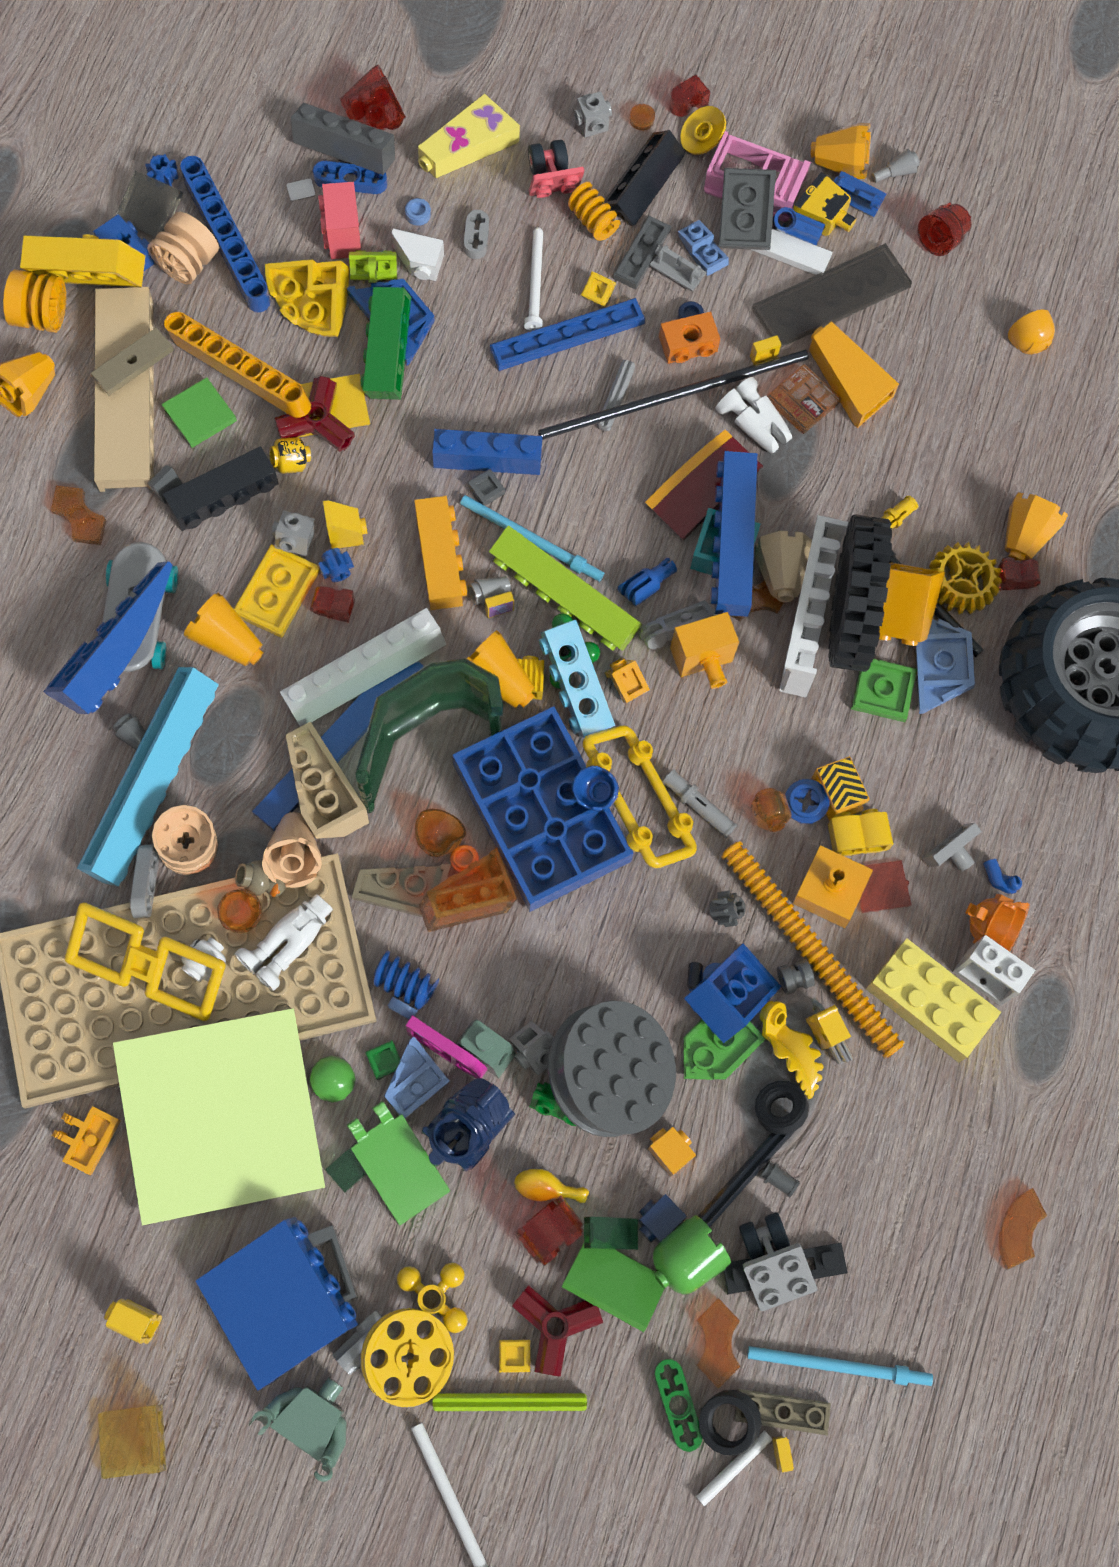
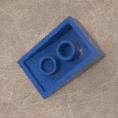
M742 943L684 999L691 1006L692 1010L710 1027L711 1031L725 1043L744 1028L782 986L745 944Z

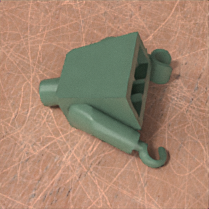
M328 1377L319 1392L309 1386H306L304 1389L294 1387L277 1395L262 1411L256 1412L249 1421V1426L256 1420L261 1421L263 1428L258 1432V1435L264 1434L270 1426L314 1459L321 1461V1468L328 1475L322 1476L315 1471L314 1476L321 1482L329 1481L333 1475L332 1468L335 1467L346 1445L347 1422L342 1417L344 1411L334 1404L343 1386Z

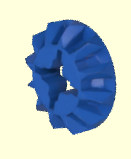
M798 780L785 793L784 808L790 818L800 824H813L822 819L829 809L830 801L822 784L815 780ZM811 791V801L816 805H809L804 813L802 812V803L796 799H804L808 792Z

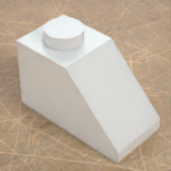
M393 229V248L409 273L421 280L429 279L436 281L444 257L443 240Z

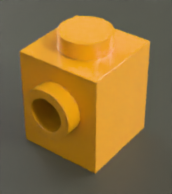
M672 1127L666 1131L662 1128L650 1138L653 1144L650 1145L648 1150L670 1177L696 1156L689 1147L692 1144L691 1140L681 1129L676 1131Z

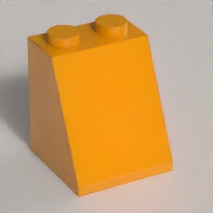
M889 563L891 564L890 577L886 584L888 592L886 603L883 605L884 617L882 626H879V639L891 640V637L901 639L902 644L916 646L918 642L928 638L945 572Z

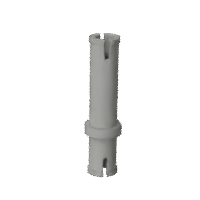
M675 769L663 780V784L681 798L680 802L682 804L687 803L704 820L719 831L725 839L737 827L736 823L697 791L699 788L695 784H689Z

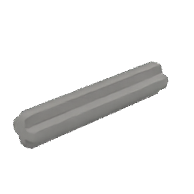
M622 361L602 411L621 405L635 370L634 362ZM615 418L597 424V427L601 430L609 431Z

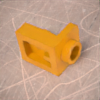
M620 658L610 664L611 669L604 672L607 678L612 679L623 703H628L650 690L635 660Z

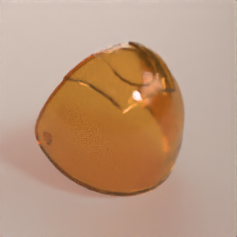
M440 809L423 810L416 819V842L426 854L432 857H440L452 853L461 844L466 835L463 823L454 815Z

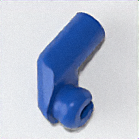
M991 859L983 863L992 887L1007 894H1014L1017 890L1021 889L1022 880L1020 877L1002 874L997 859Z

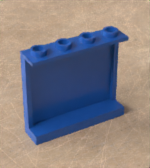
M296 1217L283 1220L196 1280L198 1287L257 1391L279 1379L281 1375L324 1346L359 1325L355 1319L356 1313L354 1308L343 1299L339 1292L340 1285L338 1281L326 1270L323 1265L324 1258L321 1252L312 1246L307 1237L308 1230L300 1220H297Z

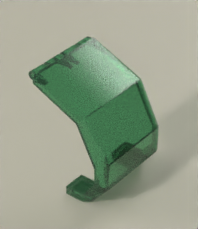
M466 658L432 662L376 697L355 772L361 801L366 807L367 813L370 814L375 810L374 803L394 742L439 712L464 708L488 721L490 736L502 731L500 716H503V704L498 676Z

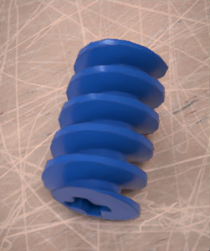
M386 951L375 970L374 986L380 987L384 984V991L387 993L395 988L394 997L400 998L405 994V1003L410 1004L415 1000V1008L421 1009L434 994L439 978L433 984L429 983L430 973L420 978L421 968L418 967L411 973L409 972L410 962L400 967L401 957L397 956L391 962L389 961L390 951Z

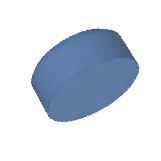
M420 198L410 200L405 206L407 221L416 226L426 224L431 217L429 203Z
M394 997L391 998L387 1005L389 1009L409 1020L412 1015L415 1017L418 1010Z

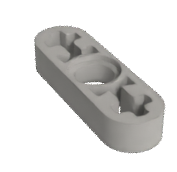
M154 844L139 845L130 899L133 918L150 917L152 913L159 856Z

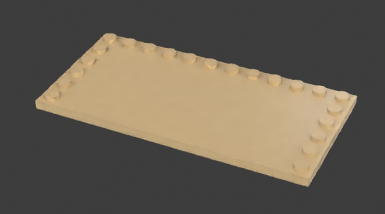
M338 853L321 857V869L311 883L296 888L286 887L281 895L275 897L269 895L267 891L258 896L250 895L244 887L236 885L235 878L155 896L151 916L146 918H133L130 902L102 909L142 926L144 934L140 945L155 951L162 937H169L188 946L195 939L201 938L208 941L211 937L224 947L221 953L226 958V967L210 1019L207 1021H201L146 997L145 989L147 982L131 976L128 986L122 987L66 963L65 954L75 916L0 933V982L22 1107L29 1108L118 1086L119 1079L113 1047L114 1042L293 1008L299 1041L377 1022ZM317 894L333 910L325 917L326 923L321 926L311 944L284 972L281 970L279 975L280 985L274 991H271L259 981L255 974L253 975L235 957L234 953L240 948H246L250 951L257 949L256 945L264 940L280 919L296 907L302 906L304 901L309 902ZM88 917L78 955L120 973L130 934ZM287 941L282 943L274 951V953L264 961L260 968H262L263 966H267L272 961L271 959L283 949V947L287 944ZM169 951L158 989L201 1007L208 981L202 980L199 983L182 970L184 965L181 961L182 956Z

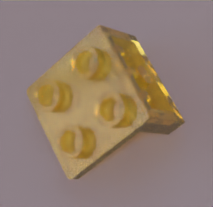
M162 1404L101 1412L98 1414L101 1477L103 1479L144 1473L153 1474L167 1470Z

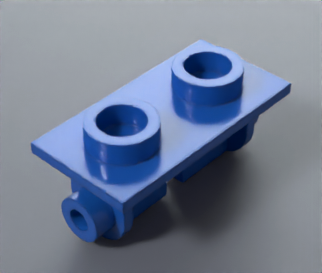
M843 171L834 180L851 197L849 205L875 217L887 193Z

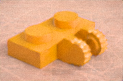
M93 1106L84 1122L65 1112L61 1117L65 1123L80 1128L74 1139L60 1130H54L51 1135L71 1145L62 1162L88 1175H92L121 1122V1120Z

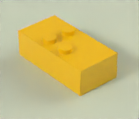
M88 234L82 235V238L23 236L20 268L35 273L37 277L41 274H46L50 277L52 275L63 278L65 283L142 287L145 255L121 240L99 239L97 236Z

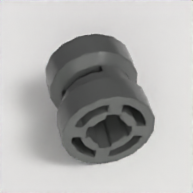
M807 959L796 961L794 966L785 964L777 967L778 979L786 995L794 993L800 987L807 989L815 986L814 975Z

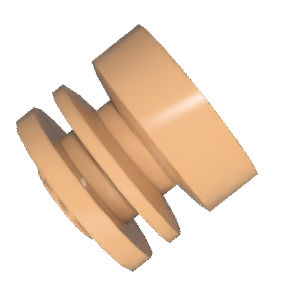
M180 211L170 218L165 224V232H159L156 238L149 243L147 249L149 255L161 270L176 281L188 285L192 284L196 276L201 273L202 265H207L216 255L219 245L206 226L191 215Z
M187 805L172 807L162 813L154 824L152 833L154 847L164 865L173 872L184 875L199 873L209 867L215 859L218 849L216 832L207 814L200 809ZM190 838L192 843L189 844L187 849H184L182 844L185 843V839Z

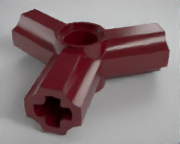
M320 376L314 378L309 396L311 403L309 413L301 418H295L289 414L274 418L280 438H293L311 433L319 435L338 452L345 451L351 445L355 433L331 414L337 383L328 377ZM315 416L322 417L319 420H312V418Z
M529 1285L511 1306L541 1332L534 1368L536 1373L561 1377L567 1337L603 1324L599 1308L585 1300L557 1310ZM557 1317L563 1321L564 1330L560 1335L553 1336L547 1331V1322L550 1318Z

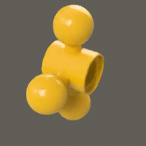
M446 1264L441 1269V1281L437 1286L423 1285L420 1272L414 1267L407 1266L398 1272V1286L403 1291H415L418 1294V1305L421 1310L429 1314L439 1313L442 1315L443 1324L451 1333H459L465 1329L468 1322L466 1313L457 1307L449 1308L446 1305L445 1295L448 1288L458 1287L464 1280V1270L459 1264ZM431 1290L437 1291L441 1296L439 1306L434 1309L427 1308L423 1302L424 1295Z

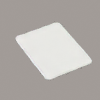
M311 179L287 183V189L292 201L315 196Z

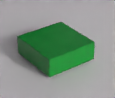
M393 1040L365 1052L377 1080L395 1073L400 1057Z

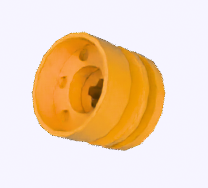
M16 269L11 271L6 281L3 298L4 316L8 325L22 328H30L34 325L36 330L57 333L62 326L66 311V287L63 278L53 275L50 277L46 274H41L37 278L33 272Z

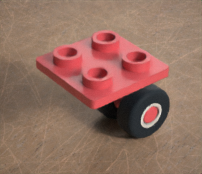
M562 139L552 141L549 150H543L540 143L528 146L529 164L533 174L529 188L530 196L536 195L537 198H544L557 191L568 194L580 186L584 175V167L568 169V154L565 142Z

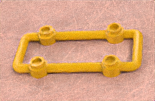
M625 725L585 736L582 745L589 758L586 762V768L599 766L610 771L612 765L611 757L604 752L598 753L594 744L625 737L630 746L627 752L630 761L635 765L641 766L670 818L667 824L669 832L674 837L681 838L685 847L656 857L650 848L653 838L652 832L645 826H638L619 791L614 806L629 832L626 837L628 846L635 852H640L646 864L652 868H661L695 855L697 845L690 833L693 828V819L687 813H679L650 761L653 753L651 744L644 740L639 741L633 729Z

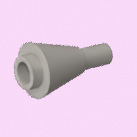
M906 149L887 164L886 167L872 173L874 182H879L887 177L917 173V167L920 165L917 154Z

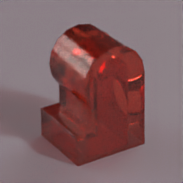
M695 74L672 89L669 109L675 116L683 117L695 106L698 109L708 106L711 92Z
M1014 557L1003 558L997 567L1001 568V573L998 577L1002 579L999 591L1030 589L1041 583L1039 562L1037 560L1026 559L1020 561L1015 560Z
M318 586L315 589L310 610L317 615L349 623L355 603L354 592L342 588V591L330 587Z

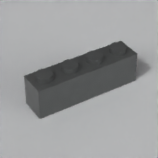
M304 102L291 117L293 143L382 175L395 161L394 134Z

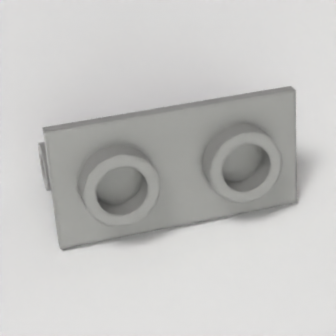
M659 245L655 251L657 256L650 263L651 267L692 292L707 274L706 271L701 269L700 265L696 266L668 249L667 245Z

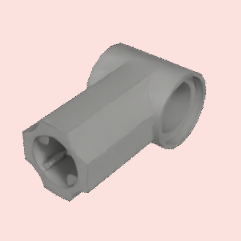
M377 1310L369 1315L356 1328L357 1332L332 1355L349 1375L361 1366V1350L364 1340L372 1326L382 1318ZM390 1325L388 1326L387 1334L389 1338H393L397 1333Z

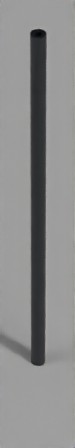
M807 350L795 352L539 429L538 434L542 436V440L796 364L808 360L809 354Z

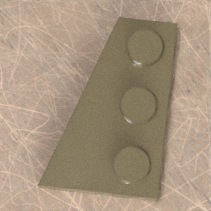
M451 864L425 867L424 865L399 869L395 867L360 869L352 899L436 921L451 870Z

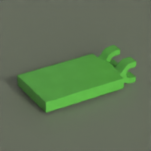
M381 1101L372 1107L381 1121L380 1124L368 1132L365 1131L357 1118L346 1125L358 1142L350 1147L400 1226L449 1193L450 1189L436 1167L430 1163L429 1156L403 1115L400 1114L393 1118L385 1103Z

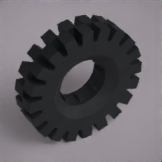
M852 515L850 522H848L842 544V553H840L838 563L839 572L836 574L835 595L833 596L831 609L833 613L830 619L828 658L831 668L867 672L871 667V662H873L875 647H877L880 637L879 626H882L884 617L883 605L886 603L888 592L886 584L890 577L891 564H889L892 555V528L889 519Z

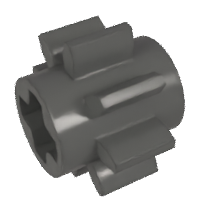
M730 890L717 892L718 898L713 899L709 906L712 919L718 921V925H724L725 927L737 926V919H742L745 915L743 899L737 896V893H731Z

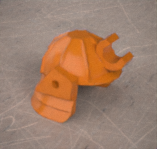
M996 894L995 898L986 899L978 905L970 903L965 913L970 916V932L975 938L973 943L975 944L986 935L1010 952L1026 920L1030 903L1014 902V900L1001 894Z

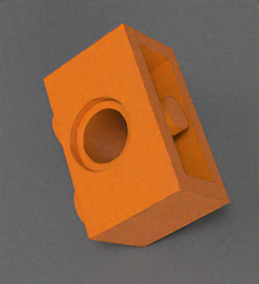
M711 312L661 323L659 340L668 364L674 362L683 363L690 358L708 357L718 352L720 336Z

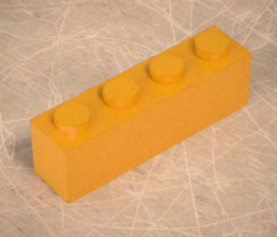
M447 496L414 500L430 611L463 606L462 596H467L465 579L460 580L459 571H463L461 554L456 555L455 546H459L458 531L452 530L451 522L456 521L454 505L448 506Z

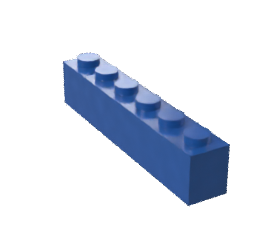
M725 451L723 460L717 462L716 478H721V486H716L715 502L720 503L719 511H715L714 527L719 529L718 536H714L713 553H717V562L713 561L711 578L716 579V587L711 588L710 604H715V614L717 615L728 612L731 616L748 617L752 606L758 453Z

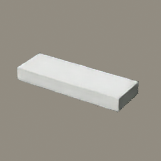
M772 229L770 250H753L820 277H823L833 253L775 229Z

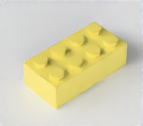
M906 939L897 948L866 988L867 991L958 1063L970 1055L1001 1014V1011L909 939Z

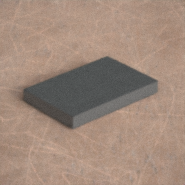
M724 168L719 248L770 250L776 170Z

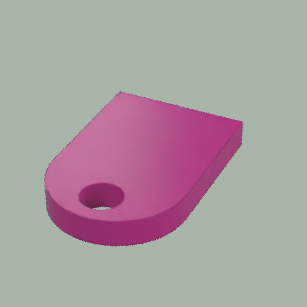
M413 1015L406 1024L407 1034L410 1037L414 1036L419 1043L476 1079L482 1078L488 1070L473 1055Z

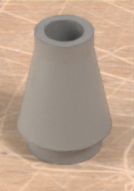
M507 576L474 579L473 583L468 585V591L473 604L483 606L485 605L486 598L511 591V585Z

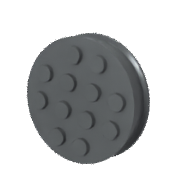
M606 1001L574 1012L561 1024L550 1047L548 1075L556 1102L573 1124L595 1136L616 1137L641 1132L661 1118L673 1096L676 1082V1064L670 1041L654 1017L644 1009L629 1002Z

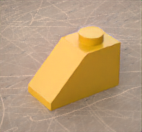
M329 500L323 501L331 549L364 545L362 535L368 533L365 518H359L358 508Z

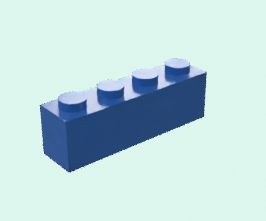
M435 429L432 453L433 467L471 471H487L491 469L492 472L540 475L542 436Z

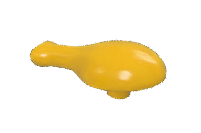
M543 1169L524 1170L514 1180L518 1193L533 1201H547L562 1197L574 1199L579 1203H585L589 1195L587 1188L566 1186L551 1172Z

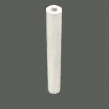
M764 1430L759 1434L758 1438L746 1451L740 1453L696 1496L703 1506L710 1502L772 1441L768 1433Z

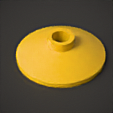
M705 106L693 112L687 118L681 130L680 139L683 148L694 155L704 154L713 149L722 139L726 129V119L723 112L714 106Z

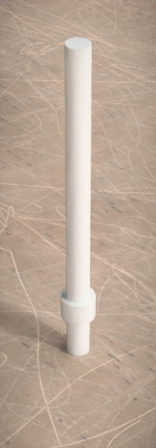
M423 1423L416 1425L411 1430L473 1566L492 1567L488 1566Z

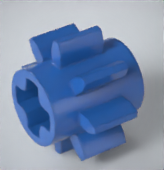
M166 154L152 156L150 164H145L149 183L155 181L158 188L171 187L174 179L179 178L176 161H169Z
M333 548L322 554L321 558L323 561L319 562L318 565L324 579L330 577L332 582H340L351 575L349 569L353 568L354 565L348 551L342 553L340 548Z

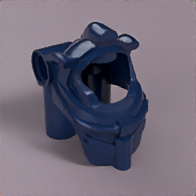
M482 1078L471 1081L455 1093L453 1097H450L445 1102L442 1111L427 1127L422 1129V1133L429 1137V1143L433 1150L429 1154V1161L433 1166H439L445 1161L460 1165L463 1171L467 1172L473 1169L487 1153L492 1140L515 1116L514 1111L509 1107L508 1100L496 1085ZM456 1139L458 1141L457 1144L450 1149L448 1146Z

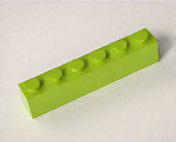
M509 525L489 551L495 556L493 560L495 564L505 571L508 567L517 572L514 578L526 587L529 583H532L538 588L536 591L538 596L548 603L551 599L560 604L557 610L561 613L568 614L570 617L575 615L581 620L579 624L581 628L591 635L594 631L603 636L600 642L612 651L616 647L623 651L642 626L638 620Z

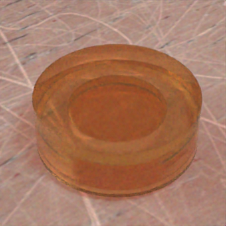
M638 104L631 109L630 124L632 127L644 131L653 126L655 111L651 106Z

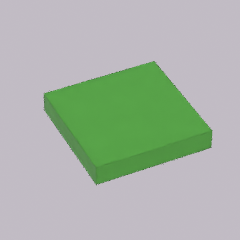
M208 378L203 379L162 404L164 411L191 448L237 421L234 413Z
M873 659L871 667L867 672L859 671L851 710L906 722L917 669Z

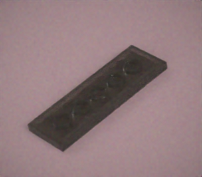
M885 243L824 271V273L817 274L754 303L752 310L769 337L778 335L781 342L780 348L814 333L820 326L824 328L831 321L833 323L840 321L910 288L912 281Z

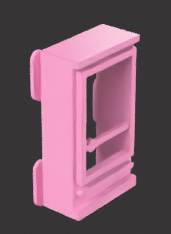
M725 131L707 170L704 192L722 199L724 171L720 170L726 154L729 153L748 160L752 164L762 167V169L780 172L775 183L773 217L781 208L793 209L803 181H806L811 162L806 160L804 162L728 135L729 132ZM783 213L779 215L778 220L786 222L790 216Z

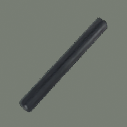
M794 1132L788 1134L771 1133L702 1210L698 1217L711 1227Z

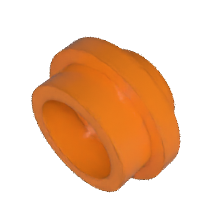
M460 845L452 851L450 862L457 872L470 873L477 867L479 856L472 846Z

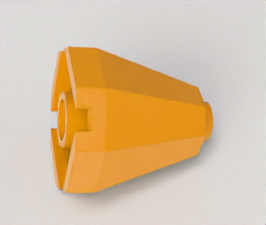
M858 123L817 136L816 142L811 143V158H815V164L838 173L843 171L857 179H865L868 170H864L865 163L869 164L871 132H867L870 129V123Z
M35 352L0 363V405L16 417L21 415L27 416L34 411L55 376L53 360L47 354Z
M1020 492L1016 494L1009 507L1005 551L1009 553L1008 557L1010 559L1023 563L1024 560L1030 561L1064 525L1068 514L1063 512L1060 515L1058 513L1060 507L1053 502L1033 494H1029L1028 499L1022 498L1024 493Z

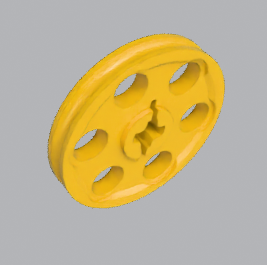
M414 1308L398 1309L380 1318L368 1332L361 1350V1370L366 1384L377 1397L399 1407L417 1406L437 1395L450 1376L454 1360L452 1339L443 1323L435 1316ZM427 1320L431 1325L430 1333L426 1337L420 1338L417 1335V1326L420 1322ZM393 1321H399L402 1327L400 1335L396 1338H389L387 1334L389 1324ZM436 1348H441L444 1352L442 1362L438 1365H432L430 1362L431 1352ZM382 1349L385 1353V1360L382 1365L373 1367L370 1361L371 1355L375 1350ZM409 1350L410 1353L414 1354V1357L408 1360V1364H406L401 1358L403 1355H407ZM425 1376L428 1381L427 1389L423 1393L416 1394L414 1382L418 1377ZM390 1377H396L398 1388L395 1393L387 1395L384 1391V1384Z

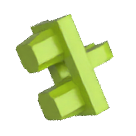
M365 250L349 252L350 280H369V283H377V280L397 279L396 252H366Z

